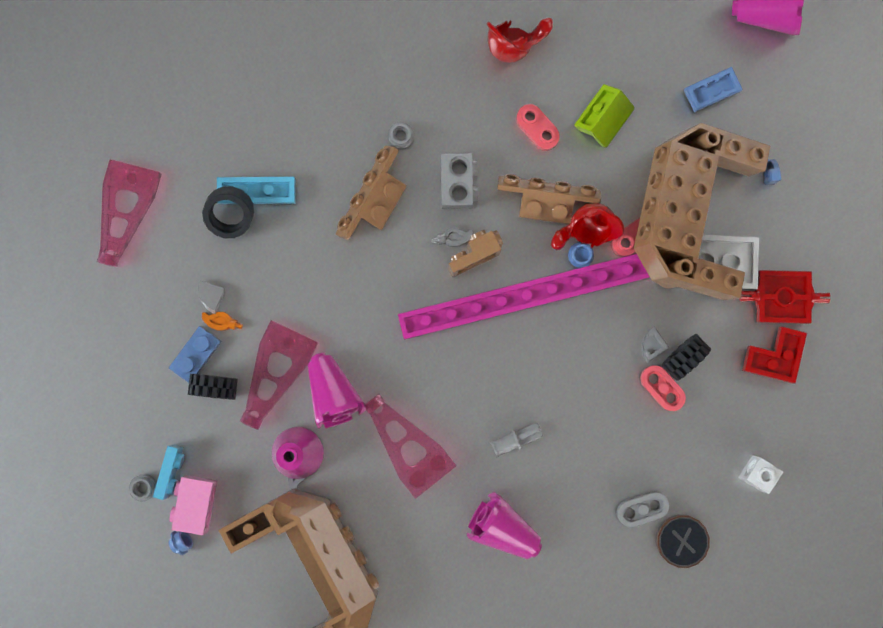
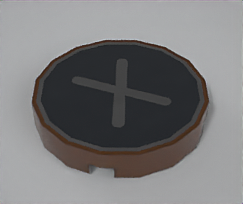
M675 515L663 522L664 524L656 534V546L660 555L669 564L678 568H690L698 565L706 557L709 550L710 537L706 527L699 520L689 515Z

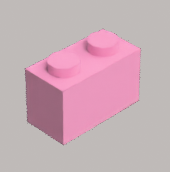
M186 475L181 477V481H177L174 496H177L176 507H172L169 521L173 523L171 530L204 535L208 532L218 480Z

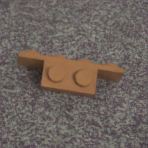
M385 146L377 153L373 168L366 173L360 191L350 201L351 207L347 214L338 222L337 236L349 240L360 219H363L377 229H383L407 186L387 173L399 152L397 148Z
M513 174L499 176L498 190L523 193L519 217L570 224L575 201L601 203V191L591 185L577 187L563 181H558L555 184L545 182V180L540 178L520 179V177Z

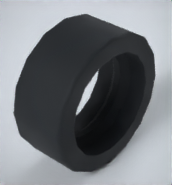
M233 186L220 187L215 189L205 202L202 211L203 222L207 229L216 236L224 239L239 237L250 227L254 216V204L249 195L243 190ZM221 200H230L242 208L244 217L238 224L223 223L215 217L213 213L214 205Z

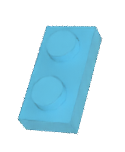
M174 444L167 446L154 491V498L164 500L174 494L178 481L175 479L177 469H181L185 459V454H182L184 447Z

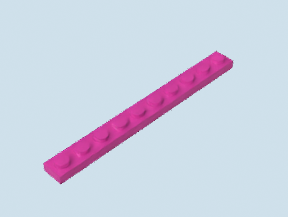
M634 254L400 313L398 318L403 338L406 340L647 279L650 276L638 255Z

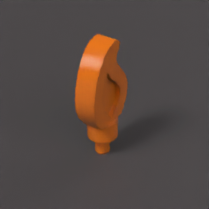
M206 312L202 313L203 321L215 330H235L236 328L242 329L243 324L238 323V320L232 319L226 312H216V314L211 315Z

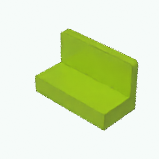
M603 84L574 126L579 131L593 136L602 147L607 148L635 107L622 90Z

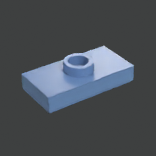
M730 67L686 87L684 92L694 113L741 92L743 89L733 68Z

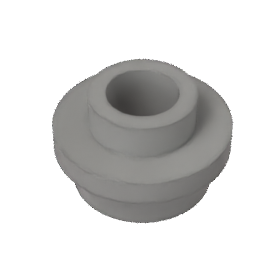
M403 122L395 123L388 132V139L396 148L408 147L414 138L412 128ZM404 132L406 137L403 140H399L396 138L397 133Z
M139 475L130 482V495L137 501H147L153 497L156 484L151 477ZM141 483H144L147 486V491L145 493L141 492L139 489Z

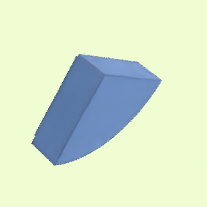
M768 159L766 171L763 172L765 185H774L781 181L780 168L775 159Z

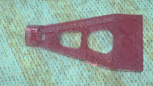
M109 160L102 187L101 242L96 262L112 267L118 266L119 259L155 199L162 175L160 172ZM119 190L138 195V202L129 213L119 212L115 207L116 193ZM114 217L128 221L124 235L121 238L110 235L111 221ZM109 250H113V251H114V254L111 255V254H108L107 252H108Z
M272 320L270 321L259 343L246 409L240 422L259 430L266 415L308 366L318 342ZM273 352H279L289 357L292 361L289 370L281 377H275L268 372L269 357ZM264 378L277 384V389L267 401L259 398L257 394L260 383ZM251 411H257L259 416L256 417L250 413Z
M378 394L365 404L366 411L372 417L399 479L416 499L455 468L456 464L439 443L385 403L386 401ZM382 405V411L375 413L374 411ZM392 420L399 422L407 431L406 436L398 442H393L385 429L386 425ZM410 440L418 442L427 452L426 456L414 466L407 465L401 454V447Z

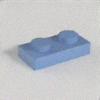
M199 326L169 366V369L189 383L190 373L199 374L222 341L202 326Z

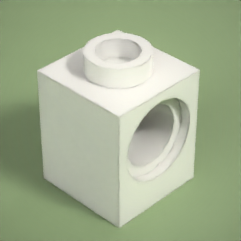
M752 455L739 478L759 491L770 494L783 471L763 458Z

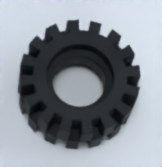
M694 334L666 358L662 367L676 381H679L708 356L711 348L698 334Z
M190 373L187 395L235 400L238 379Z

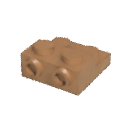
M481 230L470 236L471 239L467 245L469 254L466 251H462L451 257L452 260L448 264V269L452 277L499 256L503 241L497 230L488 233L485 230Z

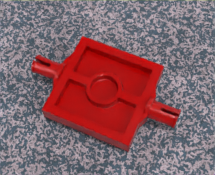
M759 270L758 289L755 291H741L743 296L739 300L741 302L755 301L757 323L811 324L814 303L829 304L830 299L825 298L831 296L828 292L814 293L812 271Z

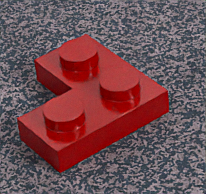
M779 327L773 351L751 345L747 347L742 371L796 384L807 333Z

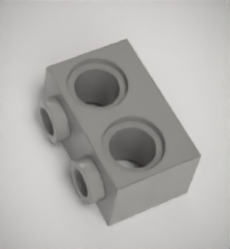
M472 153L441 154L442 209H473V202H478V186H473V176L478 175L477 161H472ZM456 163H462L466 166L467 170L463 174H456L453 172L452 167ZM458 188L464 189L467 197L463 200H456L452 195L453 191Z

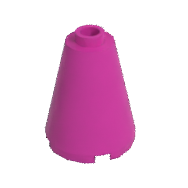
M733 0L732 16H737L738 22L793 36L800 35L804 0Z
M319 353L311 357V362L308 363V372L317 428H321L322 424H324L325 428H330L352 420L351 415L357 411L361 415L366 410L365 403L334 358L325 353Z
M292 427L283 431L275 439L272 446V460L276 469L282 475L291 479H303L311 476L318 470L324 458V448L320 439L313 431L304 427ZM290 452L294 454V459L291 457Z
M495 492L489 494L488 497L491 500L487 504L482 501L474 512L468 525L472 531L471 534L467 533V537L474 542L524 559L536 557L542 548L540 543L541 537L501 495Z

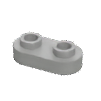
M649 492L620 503L616 512L617 518L627 527H636L664 517L669 510V502L663 494ZM653 500L658 501L656 509L650 508V503ZM632 508L634 511L633 516L630 518L626 517V510Z

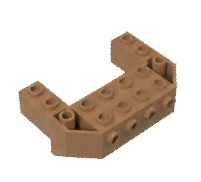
M699 123L655 148L634 244V250L653 282L667 289L680 287L721 300L740 298L745 272L698 257L717 166L746 176L766 171L770 145Z
M291 489L218 530L231 554L274 530L277 535L286 531L329 612L326 621L313 628H368L378 594L377 588L380 585L373 573L369 574L364 566L367 564L366 558L360 549L356 551L351 542L355 540L348 526L343 527L339 519L342 517V514L335 502L331 504L327 498Z

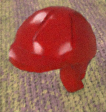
M542 19L531 33H527L520 28H509L512 23L511 20L497 26L492 25L488 21L487 41L489 50L495 58L502 62H517L529 53L533 45L538 44L549 35L553 28V19Z
M599 203L585 204L575 212L570 224L556 231L551 240V247L555 250H561L566 242L573 237L580 243L591 244V248L594 246L598 247L603 243L622 236L624 225L621 219L608 206Z

